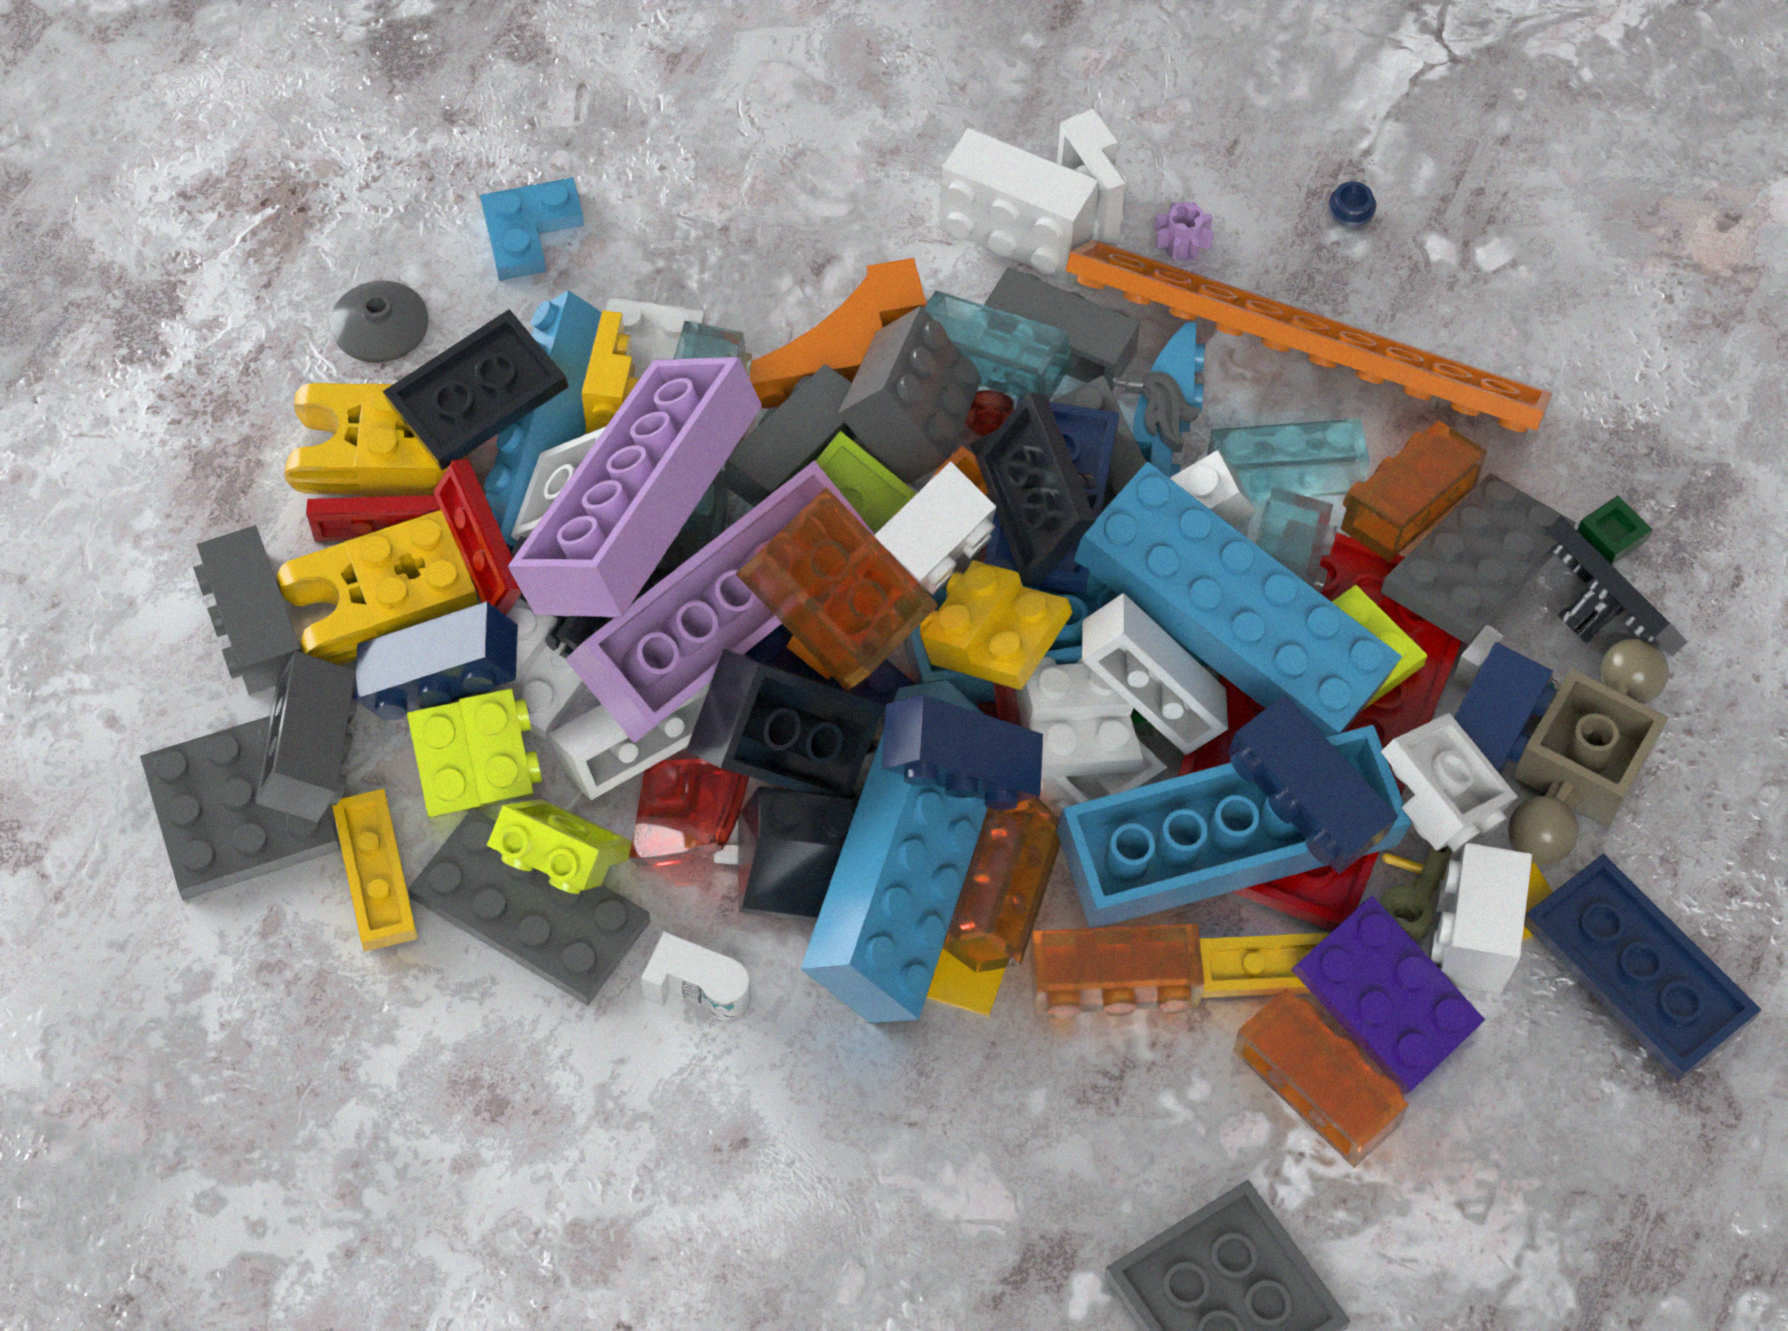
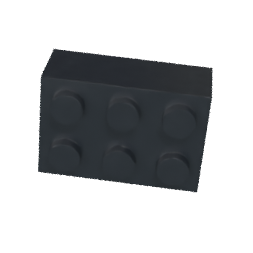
M724 648L686 751L720 768L797 792L850 799L884 705L846 689Z

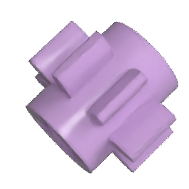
M1172 202L1168 216L1164 214H1157L1154 231L1157 232L1155 247L1157 249L1164 248L1173 261L1190 259L1196 261L1200 247L1204 249H1211L1214 232L1211 231L1213 216L1211 214L1204 215L1201 208L1195 202H1181L1178 204Z

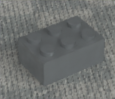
M919 306L875 333L839 409L838 415L879 463L905 484H909L939 468L951 456L982 378L978 375L974 363L968 357L963 356L949 340L941 323L932 319L925 309Z

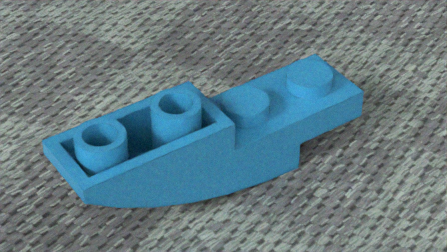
M1186 322L1158 355L1150 372L1160 371L1169 374L1180 386L1186 403L1190 407H1198L1201 413L1203 383H1194L1195 372H1203L1205 343H1196V323ZM1140 394L1132 434L1146 462L1148 461L1170 478L1181 472V464H1171L1172 452L1174 451L1168 448L1161 440L1158 433V425H1156L1157 432L1155 436L1150 435L1147 431L1144 415L1149 403ZM1179 421L1181 436L1182 432H1189L1191 422Z

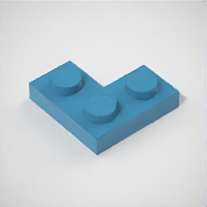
M573 177L480 195L499 281L546 272L545 259L538 234L584 226L583 213Z

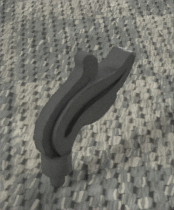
M1160 371L1144 375L1128 373L1127 378L1114 377L1112 379L1114 386L1126 388V393L1141 394L1148 400L1149 404L1145 411L1144 421L1149 434L1155 436L1157 432L1156 425H1158V433L1163 443L1174 452H1182L1185 440L1180 435L1179 421H1195L1199 417L1200 409L1198 407H1190L1186 403L1177 381L1169 374Z

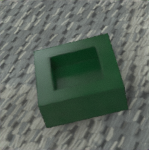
M1618 495L1583 518L1577 529L1611 565L1647 542L1653 530Z

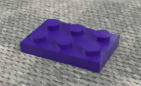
M1370 896L1290 969L1403 1095L1411 1092L1485 1021V1018L1373 896Z

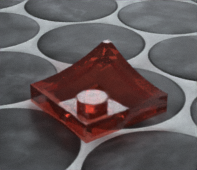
M701 758L662 760L644 770L629 859L637 867H651L688 862L722 851L740 815L749 776L720 768Z

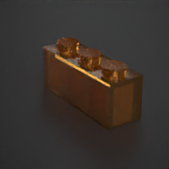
M1438 420L1424 433H1414L1405 444L1403 450L1394 458L1387 456L1383 459L1368 480L1364 483L1357 481L1349 489L1343 500V507L1346 508L1340 530L1390 562L1476 487L1488 451Z
M1034 798L1018 802L1017 808L1012 810L987 809L966 877L942 944L944 950L976 973L1022 964L1061 846L1056 831L1060 818Z
M1198 924L1032 931L1030 963L1035 1014H1048L1050 1017L1057 1019L1072 1018L1081 1012L1104 1011L1109 1016H1126L1134 1013L1136 1010L1159 1009L1163 1013L1178 1014L1186 1012L1192 1007L1200 1006L1205 983Z
M1285 988L1238 1030L1233 1052L1353 1168L1401 1125L1409 1104L1404 1100V1095L1399 1086L1389 1077L1376 1074L1363 1061L1362 1054L1355 1044L1346 1037H1337L1322 1023L1320 1013L1306 999H1297Z

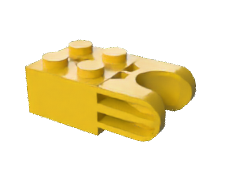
M309 383L302 385L295 393L293 406L297 417L303 425L312 430L326 431L334 434L328 441L322 444L296 448L288 456L285 464V479L298 492L306 494L362 495V497L434 495L433 491L448 467L443 471L438 467L386 401L383 391L393 384ZM468 454L459 460L468 459Z
M442 510L292 559L281 566L276 576L282 596L295 606H305L314 603H329L337 606L325 619L310 625L304 630L300 644L302 653L336 665L356 660L357 644L478 605L475 588Z

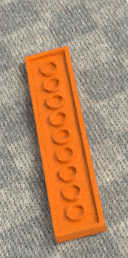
M1091 239L1070 252L1065 271L1078 275L1077 282L1087 287L1104 289L1105 285L1123 290L1122 296L1129 301L1143 305H1150L1151 300L1170 306L1168 312L1176 317L1194 321L1197 319V316L1215 321L1214 327L1223 333L1243 336V333L1247 332L1262 337L1261 344L1277 351L1289 352L1290 347L1309 353L1308 360L1315 364L1336 368L1337 363L1354 368L1356 369L1355 375L1365 381L1383 384L1386 379L1404 385L1402 391L1415 398L1431 400L1432 395L1451 401L1450 408L1457 412L1470 416H1479L1481 411L1499 417V425L1516 432L1525 433L1528 428L1538 430L1553 394L1095 239Z

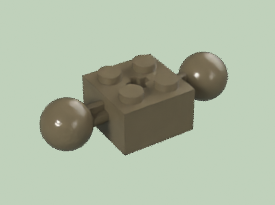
M1626 639L1613 645L1606 652L1601 662L1600 678L1602 683L1571 668L1528 741L1513 778L1545 795L1525 800L1514 810L1508 825V835L1515 851L1532 854L1531 863L1537 865L1554 864L1563 860L1572 852L1579 834L1578 822L1573 813L1574 809L1608 827L1614 821L1655 748L1669 718L1644 705L1653 701L1662 693L1669 677L1667 660L1657 646L1648 641L1643 642L1641 639Z

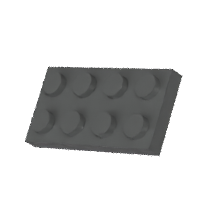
M1489 473L1385 577L1380 593L1469 645L1483 627L1490 623L1555 554L1551 548L1558 541L1546 529L1562 514ZM1562 515L1573 527H1575V521Z
M472 807L408 888L410 898L588 1006L651 922L650 913L603 884L599 887L581 890L579 894H573L549 883L550 876L538 869L533 868L532 871H523L504 863L501 860L502 854L487 846L496 821Z

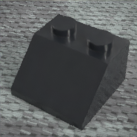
M759 786L738 813V913L817 922L859 800Z

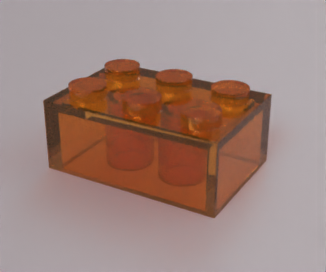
M827 487L735 573L846 691L868 677L938 606L935 600Z

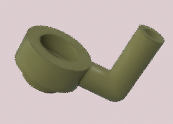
M1431 845L1422 873L1412 887H1392L1380 899L1379 903L1414 942L1421 940L1427 934L1432 922L1434 908L1430 898L1438 889L1440 879L1443 880L1448 861L1451 858L1453 851L1448 845L1437 851ZM1398 918H1404V919H1406L1408 922L1402 921V920H1400V919H1398Z

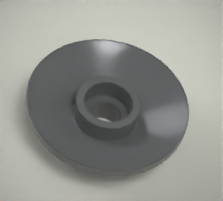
M372 281L351 289L339 299L331 314L330 327L336 344L343 352L361 361L379 363L398 359L414 350L427 332L429 319L423 299L413 289L393 281Z

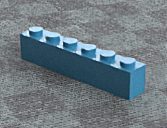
M569 290L551 301L542 302L535 310L531 319V325L533 326L532 337L566 376L569 387L500 432L496 441V447L499 450L495 464L484 483V489L487 491L485 497L510 553L517 543L511 537L540 453L583 436L586 428L581 392L602 312Z

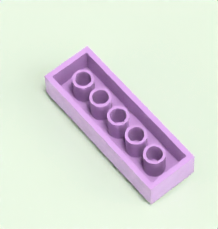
M739 357L652 361L508 565L534 615L623 617L762 407Z
M814 460L633 602L623 617H614L586 639L565 660L632 742L635 743L712 681L724 648L745 654L873 549L875 534Z

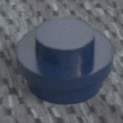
M1356 181L1345 182L1331 194L1328 211L1331 217L1339 224L1348 227H1359L1373 219L1376 211V200L1371 189L1365 184Z

